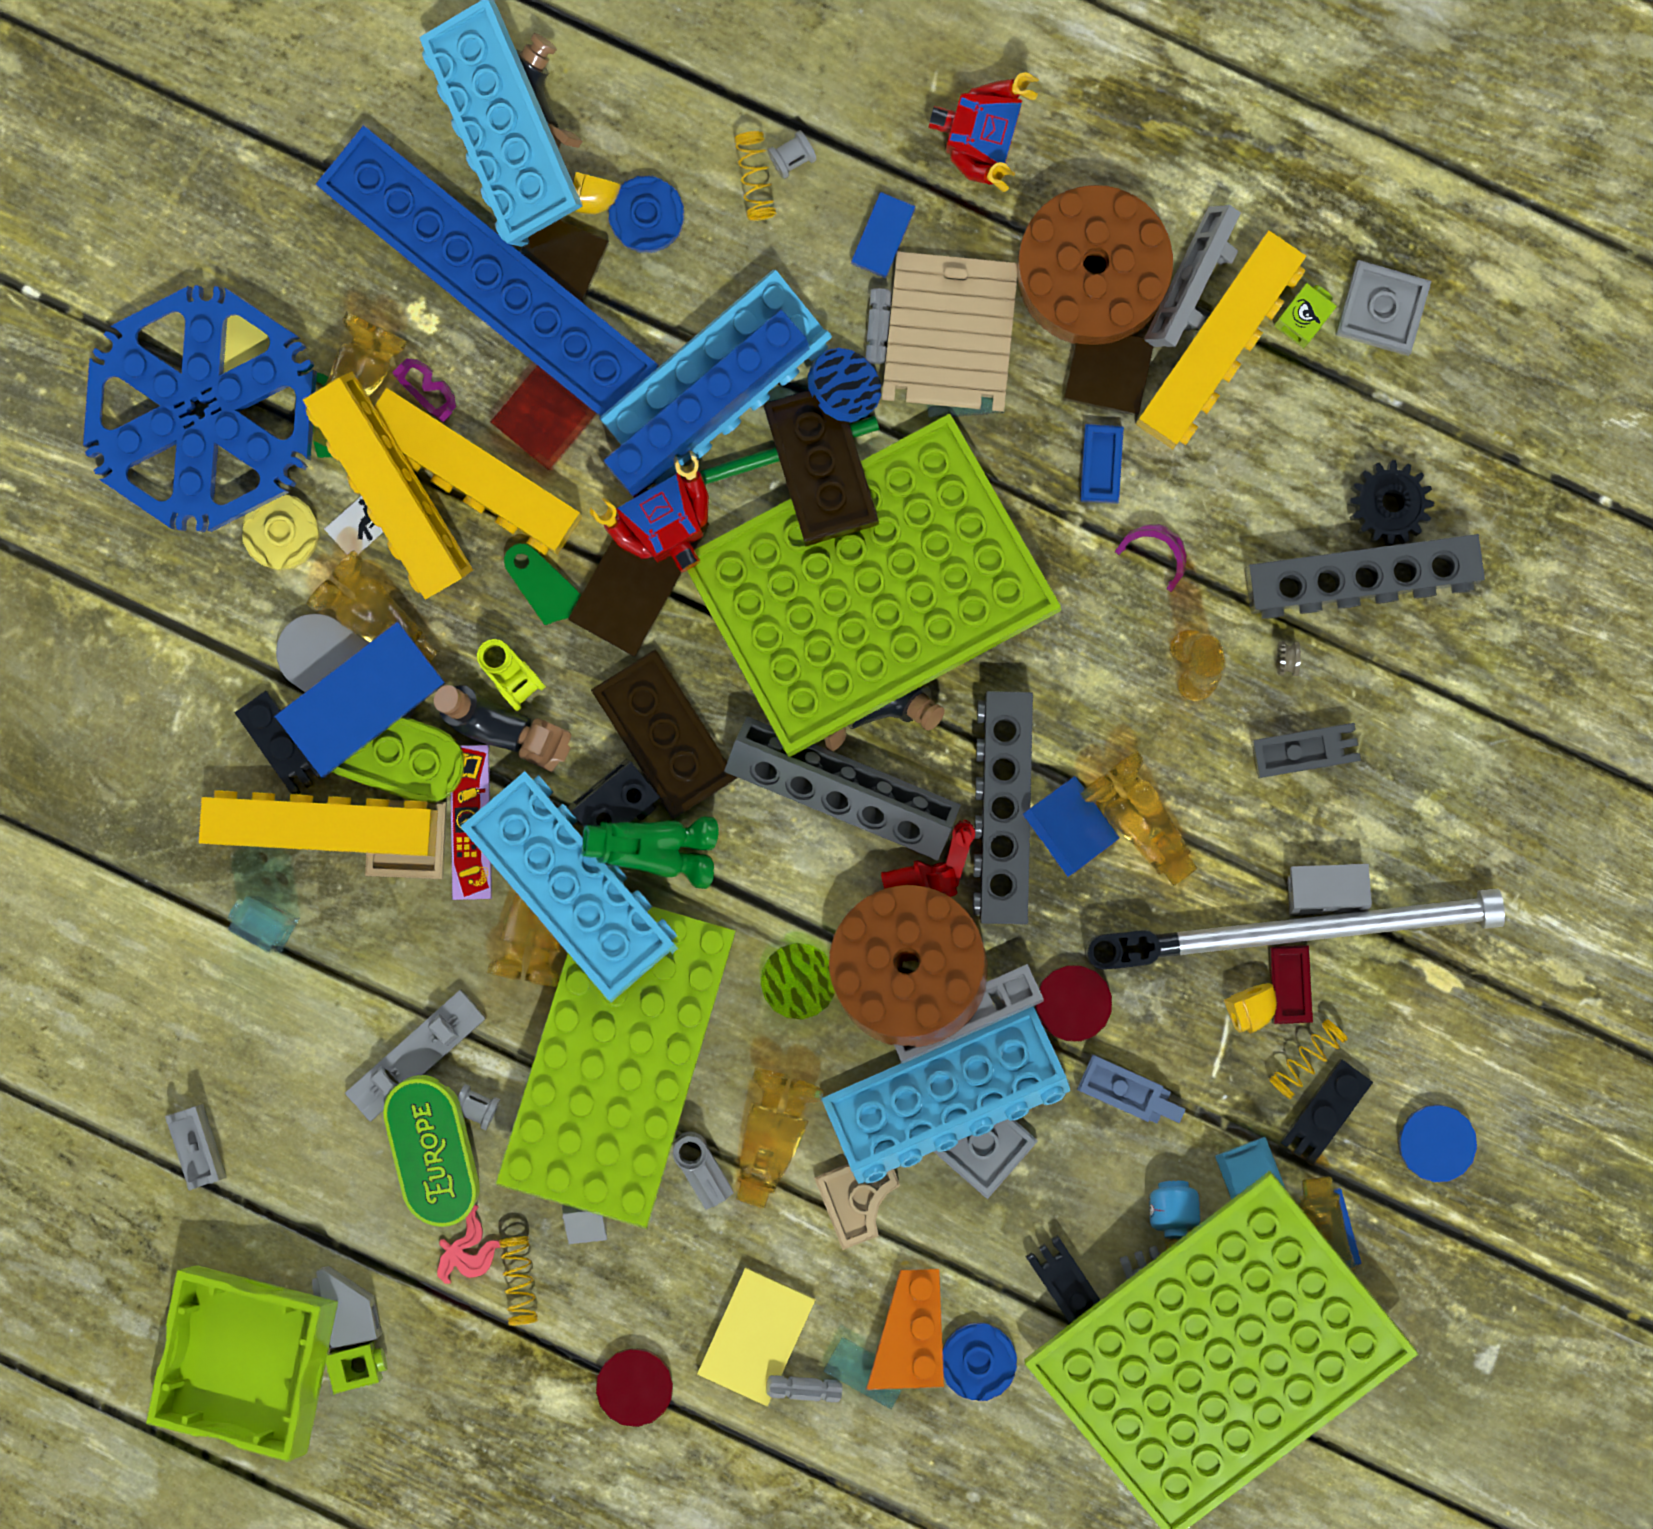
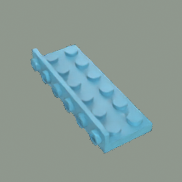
M481 0L419 37L424 48L422 52L423 59L436 76L439 83L437 85V92L450 109L453 116L451 120L452 127L465 144L468 151L466 153L467 162L479 177L482 184L480 189L481 195L494 212L497 219L495 227L499 236L507 244L523 247L529 244V236L582 207L581 200L495 0Z
M773 269L599 419L621 445L624 444L782 309L805 335L810 350L691 451L695 453L698 460L712 448L713 445L710 441L721 432L723 435L729 434L741 423L739 417L749 408L754 411L767 402L771 397L768 392L778 383L783 386L794 379L800 372L797 367L807 358L813 361L828 349L829 346L826 342L832 338V335L828 330L822 328L781 275ZM690 452L678 461L681 466L691 459ZM675 465L659 477L654 484L658 485L677 474Z
M524 771L460 827L606 998L612 1002L669 952L673 954L678 949L672 942L677 935L663 918L657 923L647 913L652 906L638 889L633 894L627 890L622 884L627 877L618 866L598 863L594 857L582 856L583 836L573 827L578 820L564 804L557 808L548 797L554 792L539 775L532 780Z
M1032 1006L821 1099L851 1171L858 1184L863 1182L873 1183L879 1181L886 1176L888 1171L899 1166L904 1168L913 1166L922 1160V1156L936 1150L938 1152L947 1151L956 1146L959 1140L970 1135L980 1136L986 1134L993 1129L995 1124L1006 1119L1010 1121L1020 1119L1028 1114L1029 1109L1038 1105L1054 1104L1070 1091V1087L1036 1010Z

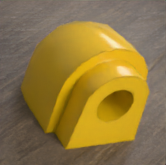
M575 172L572 182L583 205L575 210V212L596 215L606 211L615 203L622 184Z
M1270 983L1253 986L1224 999L1231 1021L1239 1033L1247 1031L1251 1034L1269 1024L1275 1015L1277 1006L1275 991Z

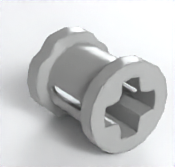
M801 130L795 133V138L775 149L772 146L767 149L774 167L783 179L789 176L791 170L807 161L813 163L817 158L812 146Z
M464 1084L458 1095L463 1116L479 1123L480 1128L486 1131L497 1110L500 1099L494 1097L491 1100L471 1091V1086Z

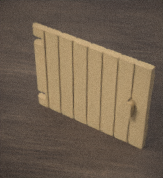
M897 252L882 400L894 401L895 389L907 390L905 398L906 402L980 409L982 405L981 397L993 398L992 411L1004 412L1017 284V263ZM945 277H949V278H959V279H966V280H954V279H947V278H945Z

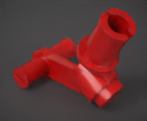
M965 819L963 821L960 820L954 826L946 862L930 866L916 860L912 866L881 872L884 889L895 886L915 885L937 890L949 897L958 894L956 887H958L970 844L975 838L974 826Z

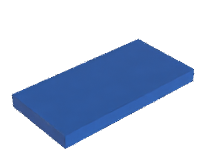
M396 622L276 714L275 718L318 774L324 778L446 683L401 624Z

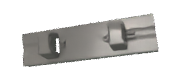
M1231 205L1208 207L1144 338L1152 346L1176 347L1184 329L1187 331L1200 330L1206 317L1197 311L1195 306L1216 263L1232 264L1238 252L1236 248L1227 242L1241 214Z
M1028 964L986 982V991L979 1008L968 1023L952 1036L935 1044L922 1047L895 1044L894 1046L902 1064L1042 1003L1044 999Z
M459 990L348 1089L345 1094L370 1122L383 1112L386 1098L397 1085L406 1078L424 1075L486 1020V1016L462 990ZM386 1069L398 1081V1083L393 1082L387 1076L385 1072Z

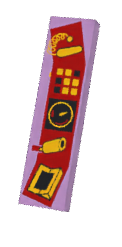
M489 745L460 746L465 762L464 774L458 787L451 793L453 900L492 899V863L460 827L490 801Z

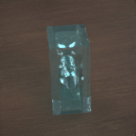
M246 896L244 901L238 899L228 915V920L232 921L228 931L268 953L282 952L300 918L261 896Z

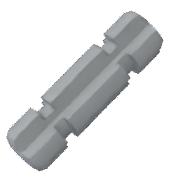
M883 288L872 289L870 296V306H872V309H869L867 342L870 343L866 347V360L871 364H884L886 362L887 347L884 345L888 341L890 311L887 308L890 307L891 291Z
M771 1375L767 1380L766 1392L771 1398L784 1399L787 1396L790 1399L820 1401L822 1398L825 1402H839L842 1397V1383L830 1379H824L822 1382V1380L816 1378L790 1376L787 1380L784 1376Z

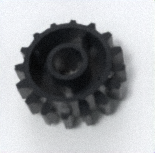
M1392 460L1388 463L1387 470H1384L1380 462L1373 465L1374 475L1365 470L1359 475L1364 484L1354 483L1351 486V490L1357 495L1354 498H1350L1347 502V505L1355 507L1356 511L1350 516V520H1359L1361 526L1358 532L1360 534L1366 531L1371 533L1370 542L1375 543L1381 537L1384 538L1386 546H1391L1394 543L1395 537H1398L1399 541L1404 544L1409 541L1408 531L1418 536L1423 532L1418 523L1427 524L1430 522L1431 517L1424 510L1434 506V501L1425 499V495L1432 490V487H1422L1419 482L1424 477L1422 472L1414 477L1410 475L1411 464H1406L1401 470H1397L1396 460ZM1385 494L1396 497L1399 502L1397 512H1389L1383 507L1382 500Z

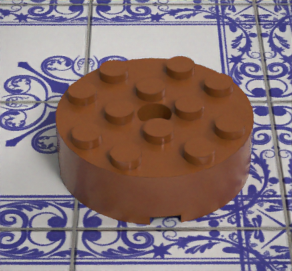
M1102 185L1073 188L1049 200L1037 211L1028 224L1022 238L1017 261L1019 292L1030 315L1042 328L1053 336L1072 344L1101 345L1116 342L1136 334L1146 326L1158 311L1172 277V246L1169 235L1160 218L1145 202L1133 194L1118 188ZM1090 260L1101 262L1104 272L1092 274L1085 269L1084 263Z
M903 885L875 892L860 901L848 912L838 926L831 944L829 971L836 996L846 1014L860 1030L885 1044L922 1047L935 1044L952 1036L973 1017L986 991L988 960L976 924L959 903L944 893L931 888ZM904 961L920 963L917 970L913 973H900V968Z

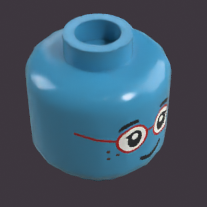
M1189 1182L1158 1183V1189L1153 1190L1149 1194L1150 1224L1155 1230L1163 1231L1164 1238L1181 1239L1188 1234L1189 1230H1193L1200 1224L1199 1193L1189 1187Z

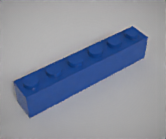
M781 309L609 455L604 462L610 472L633 498L640 495L674 466L673 459L675 456H677L678 461L681 460L689 451L701 443L810 350L807 338Z

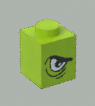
M1306 283L1275 323L1274 327L1304 349L1337 306L1331 302L1333 297L1324 288L1318 285L1312 287Z

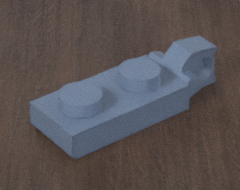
M1093 1054L1077 1087L1078 1091L1147 1122L1150 1120L1156 1124L1161 1115L1180 1123L1186 1110L1167 1101L1171 1092L1164 1089V1086Z

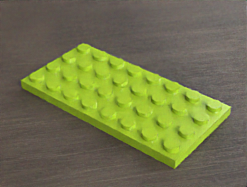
M653 906L647 913L656 923L663 918L677 935L672 942L678 949L673 954L671 952L666 954L612 1002L606 998L570 954H567L496 1181V1185L644 1229H647L736 933L735 930Z

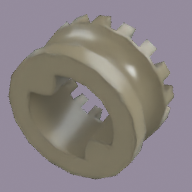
M1279 641L1277 657H1281V659H1277V663L1281 664H1277L1278 676H1283L1285 672H1291L1292 676H1298L1301 662L1300 643L1293 642L1291 646L1285 644V641Z

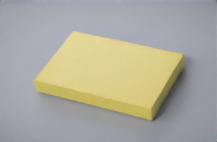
M745 1267L697 1375L768 1407L771 1397L766 1392L768 1377L771 1375H782L816 1299Z

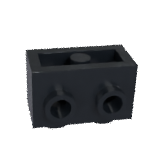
M626 758L567 807L584 828L587 825L600 827L602 822L630 823L634 818L641 821L656 809L657 806L654 802L660 797L634 764ZM631 788H635V794L632 797L627 798L626 794L628 790ZM600 813L606 814L604 820L596 822V818Z

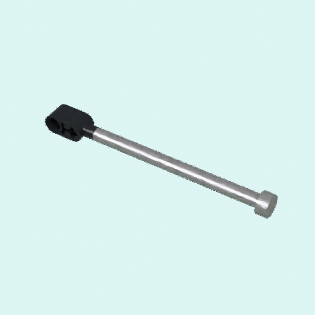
M1497 888L1479 890L1477 892V899L1156 935L1145 930L1101 934L1092 937L1085 947V956L1093 967L1108 970L1149 965L1159 957L1480 922L1483 929L1503 927L1505 912L1503 898L1500 890ZM1142 936L1144 942L1151 943L1152 949L1145 952V958L1141 959L1140 953L1130 952L1124 953L1127 961L1121 962L1123 949L1119 938H1125L1123 946L1139 944V937ZM1100 941H1108L1114 949L1113 958L1107 963L1098 962L1093 954L1095 945Z

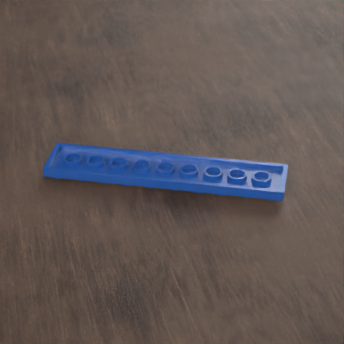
M364 125L316 183V186L600 417L659 367L655 361L511 244H507L495 231Z

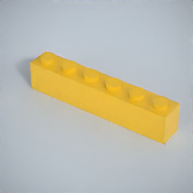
M1268 230L1135 425L1172 450H1174L1179 442L1186 446L1199 427L1193 423L1200 411L1208 414L1220 395L1214 390L1223 379L1228 383L1241 366V363L1236 358L1242 349L1252 350L1263 334L1257 328L1266 316L1272 320L1285 302L1279 296L1286 285L1294 289L1306 270L1300 265L1306 258V255Z
M353 371L337 378L303 399L307 407L306 414L314 426L319 427L327 439L328 451L334 459L340 461L347 472V480L354 492L362 496L368 506L367 512L371 521L377 527H381L388 539L387 544L390 552L397 560H401L406 568L408 580L412 588L416 592L421 593L426 600L472 572V566Z
M388 388L385 389L374 407L413 471L418 473L421 467L433 474L430 481L447 493H450L453 488L465 495L463 503L480 514L483 513L484 509L498 516L494 523L513 535L517 529L530 537L526 543L546 556L549 550L557 555L560 553L582 519L580 512Z
M214 790V798H201L200 844L435 857L438 811L427 809V802L404 800V808L389 807V800L366 798V806L351 805V798L328 796V804L313 803V796L290 794V802L275 801L274 793L252 792V800L237 799L238 792L221 790Z

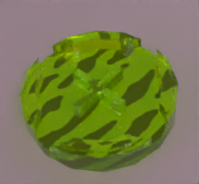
M793 943L779 948L769 956L762 969L760 985L764 998L775 1012L786 1018L803 1020L816 1016L829 1006L835 995L830 978L829 958L822 950L811 944Z

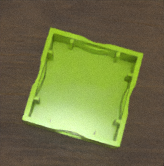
M198 1265L177 1270L166 1322L165 1350L156 1371L146 1423L195 1437L202 1436L221 1439L237 1448L288 1462L306 1455L338 1301Z

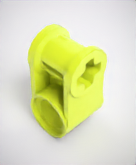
M491 639L479 647L477 661L480 667L517 712L521 709V703L537 689L543 690L546 688L545 684L527 663L522 661L505 642ZM492 647H501L506 653L505 662L498 668L489 667L485 660L486 652ZM527 680V683L514 693V690Z

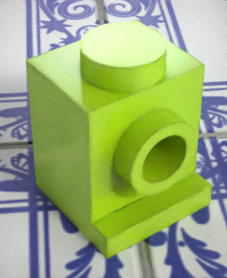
M374 1341L328 1352L326 1367L333 1395L379 1383L383 1379L382 1372L387 1371V1360L383 1348L376 1349ZM355 1358L365 1360V1370L358 1371L354 1368L353 1361Z

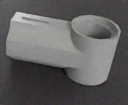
M688 1131L676 1138L673 1147L674 1161L683 1171L705 1210L718 1205L734 1194L733 1188L701 1134ZM686 1142H695L700 1146L702 1152L697 1159L686 1160L680 1155V1147Z

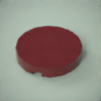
M1066 965L1051 971L1041 981L1039 986L1044 1002L1036 1005V1012L1042 1026L1051 1035L1064 1041H1084L1096 1036L1106 1026L1112 1012V995L1106 981L1096 971L1081 965Z
M631 1348L616 1352L605 1361L597 1376L596 1394L600 1407L610 1419L623 1426L640 1427L653 1423L665 1413L672 1399L673 1381L670 1369L660 1356L647 1349Z

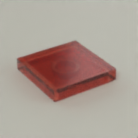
M537 365L490 423L550 472L598 414Z

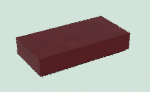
M1309 945L1269 947L1270 980L1277 1001L1275 1015L1272 1018L1273 1024L1313 1023Z

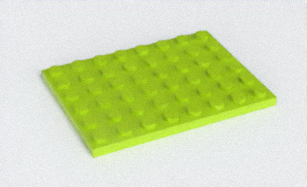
M951 414L936 420L861 461L879 519V525L805 546L792 500L789 499L695 549L700 563L687 570L788 757L1061 611V605Z
M1268 1171L1024 1359V1364L1161 1529H1188L1416 1357L1418 1352L1275 1175Z

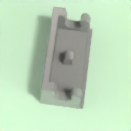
M1369 864L1292 866L1290 868V877H1288L1289 916L1334 915L1368 911L1372 906Z
M201 1104L165 1116L188 1191L226 1178L227 1176L204 1105Z

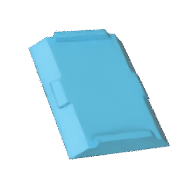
M1266 1137L1215 1155L1231 1200L1268 1171H1271L1285 1188Z

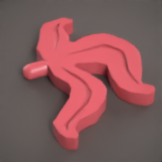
M474 1205L472 1211L466 1217L467 1231L463 1238L456 1240L452 1245L445 1239L439 1241V1245L446 1252L440 1258L437 1276L445 1284H451L449 1274L454 1270V1267H457L459 1272L468 1278L485 1274L490 1269L495 1249L501 1248L498 1240H491L483 1245L477 1255L463 1251V1249L470 1248L482 1240V1223L476 1216V1210L479 1208V1205Z

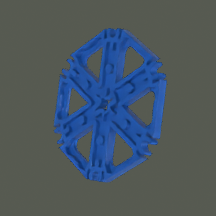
M195 285L194 288L187 286L111 325L123 337L120 338L112 332L106 331L104 333V336L112 341L113 347L108 353L94 348V355L105 361L104 365L98 364L89 357L83 446L88 448L85 453L90 458H94L99 454L104 456L103 465L94 469V472L100 476L109 475L99 479L100 481L169 528L175 530L176 525L177 530L186 531L187 520L195 517L197 521L196 531L206 532L207 530L213 532L289 493L277 481L280 480L285 485L295 487L297 484L288 477L287 471L293 465L306 470V463L295 457L296 453L302 454L311 461L313 424L306 414L307 407L303 399L316 392L317 371L312 370L315 365L309 359L300 364L296 362L297 353L306 349L305 344L302 342L292 343L294 340L301 339L300 337L226 288L225 298L223 289L214 286L213 297L209 301H204V288ZM173 312L181 313L185 319L182 373L142 347L137 339L138 333L142 328ZM238 315L266 333L269 337L270 345L266 352L224 373L227 319L230 316ZM312 370V371L309 372L308 374H305V375H302V376H301V373H303V372H308V371ZM113 377L120 378L160 405L114 430H108L102 424L104 385L107 380ZM287 387H291L295 391L294 431L285 440L278 439L240 413V411ZM196 400L204 404L210 403L208 404L209 407L204 409L205 417L203 418L196 414L189 415L196 408L194 403ZM185 402L184 405H182V406L176 408V406H178V405H180V404H182V403ZM99 442V445L90 447L92 444ZM176 445L173 493L168 500L158 501L130 482L128 479L129 468ZM218 445L256 470L260 476V483L256 489L224 505H218L214 502Z

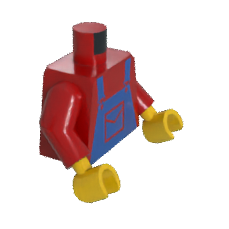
M1023 72L1015 79L995 81L972 88L968 93L960 95L956 112L937 106L933 107L928 128L949 134L946 153L950 155L951 162L967 180L988 185L994 184L1000 191H1008L1009 187L1001 179L1005 175L1015 176V172L1005 163L1023 101L1018 99V97L1021 95L1028 100H1035L1038 93L1033 90H1027V86L1031 82H1039L1037 77Z
M689 451L692 458L690 465L681 466L677 456H675L673 460L678 472L677 474L622 506L615 508L608 499L602 498L603 502L608 506L607 512L604 515L598 516L590 508L591 516L599 524L604 525L605 530L620 548L641 559L653 557L656 562L671 556L681 573L700 563V559L691 543L704 536L701 528L708 522L709 494L701 473L698 471L699 464L693 451Z

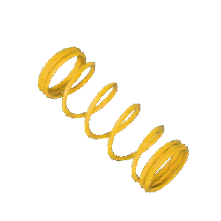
M749 131L738 134L734 138L736 149L749 153L743 156L738 164L742 168L752 170L742 176L741 182L755 187L747 191L743 198L748 202L758 204L746 211L747 219L764 220L774 217L776 215L774 207L755 209L774 203V200L754 201L746 198L752 191L771 186L772 184H751L743 180L746 176L769 167H748L741 164L743 159L757 153L766 152V149L745 150L738 147V144L752 145L762 142L765 139L764 133Z
M1325 1019L1322 1027L1334 1044L1318 1034H1311V1040L1322 1057L1306 1047H1299L1300 1055L1311 1070L1292 1059L1286 1060L1288 1068L1299 1083L1281 1072H1274V1076L1269 1078V1081L1288 1099L1293 1098L1295 1094L1277 1077V1074L1295 1085L1303 1087V1083L1290 1066L1289 1061L1315 1075V1070L1305 1058L1301 1049L1327 1062V1057L1319 1048L1313 1036L1325 1041L1336 1049H1340L1329 1030L1342 1043L1348 1040V1037L1329 1019Z
M528 1236L499 1240L500 1247L526 1244L522 1248L502 1254L501 1258L529 1261V1263L502 1274L503 1276L531 1279L527 1283L505 1290L506 1294H520L533 1297L526 1302L506 1309L510 1312L533 1314L509 1317L508 1324L511 1326L531 1324L538 1321V1314L535 1311L514 1309L526 1305L536 1298L532 1293L513 1291L531 1284L534 1278L523 1274H509L526 1268L532 1263L528 1258L508 1256L526 1249L530 1245Z

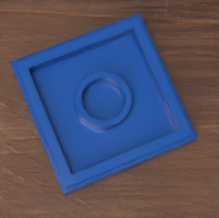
M1076 776L1023 813V816L1067 877L1120 839Z

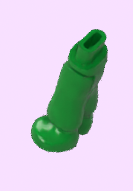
M710 816L700 817L689 827H685L682 823L673 820L651 823L602 822L600 827L587 825L583 832L582 856L594 857L598 863L642 870L667 878L677 877L680 873H683L693 887L708 889L714 877L713 859L707 854L679 853L678 850L680 847H689L697 850L711 851L717 844L719 827L717 820Z

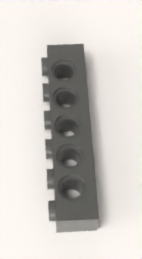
M1479 534L1250 564L1245 568L1251 614L1261 613L1262 619L1285 616L1284 609L1299 608L1300 614L1323 611L1322 604L1336 602L1338 609L1361 606L1360 599L1375 597L1376 604L1399 601L1398 594L1413 592L1414 599L1432 597L1437 595L1436 589L1451 587L1452 594L1470 592L1475 590L1474 584L1485 580ZM1435 558H1441L1448 563L1449 573L1447 577H1439L1433 572L1432 562ZM1397 563H1403L1410 568L1411 579L1408 583H1403L1396 579L1394 567ZM1359 568L1368 569L1372 573L1374 581L1370 588H1364L1357 583L1356 572ZM1321 573L1330 574L1335 579L1336 587L1332 593L1323 592L1319 588L1317 579ZM1289 578L1297 584L1298 593L1296 597L1287 598L1282 595L1279 589L1282 579Z
M987 691L985 693V700H978L977 723H984V739L977 738L976 761L983 762V777H976L975 800H982V815H975L974 828L975 838H980L982 841L981 854H974V877H981L980 892H973V915L980 916V923L1028 925L1030 824L1023 816V813L1031 807L1033 692ZM1007 721L1013 725L1015 735L1011 741L1001 742L994 736L993 729L997 722ZM1006 759L1012 763L1014 774L1011 779L1002 781L994 776L992 768L995 761ZM1004 797L1012 803L1013 812L1008 819H999L993 814L992 803L996 798ZM996 836H1005L1012 843V851L1006 858H999L991 851V842ZM997 874L1006 875L1011 881V890L1003 897L996 896L990 889V881Z
M748 716L735 740L724 772L936 860L940 857L961 804L816 744L788 757L772 726Z

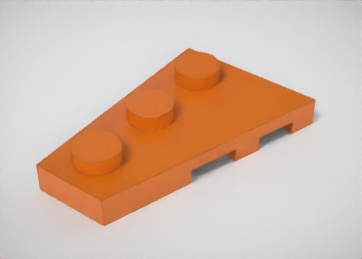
M939 1269L899 1271L865 1390L944 1387Z

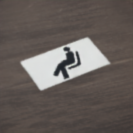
M362 496L324 529L351 560L383 533L381 527H377L371 521L367 512L368 506Z

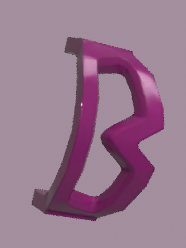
M406 358L392 372L396 380L436 419L444 422L453 413V410L456 408L455 396L444 381H431L433 370L417 359ZM411 368H415L424 374L423 391L440 390L447 400L444 405L436 409L405 379Z
M1161 524L1143 525L1135 530H1130L1114 552L1120 555L1126 550L1129 542L1140 537H1155L1165 541L1173 550L1177 560L1176 575L1173 580L1168 582L1166 588L1169 592H1172L1186 571L1187 554L1180 536L1173 533L1167 526Z

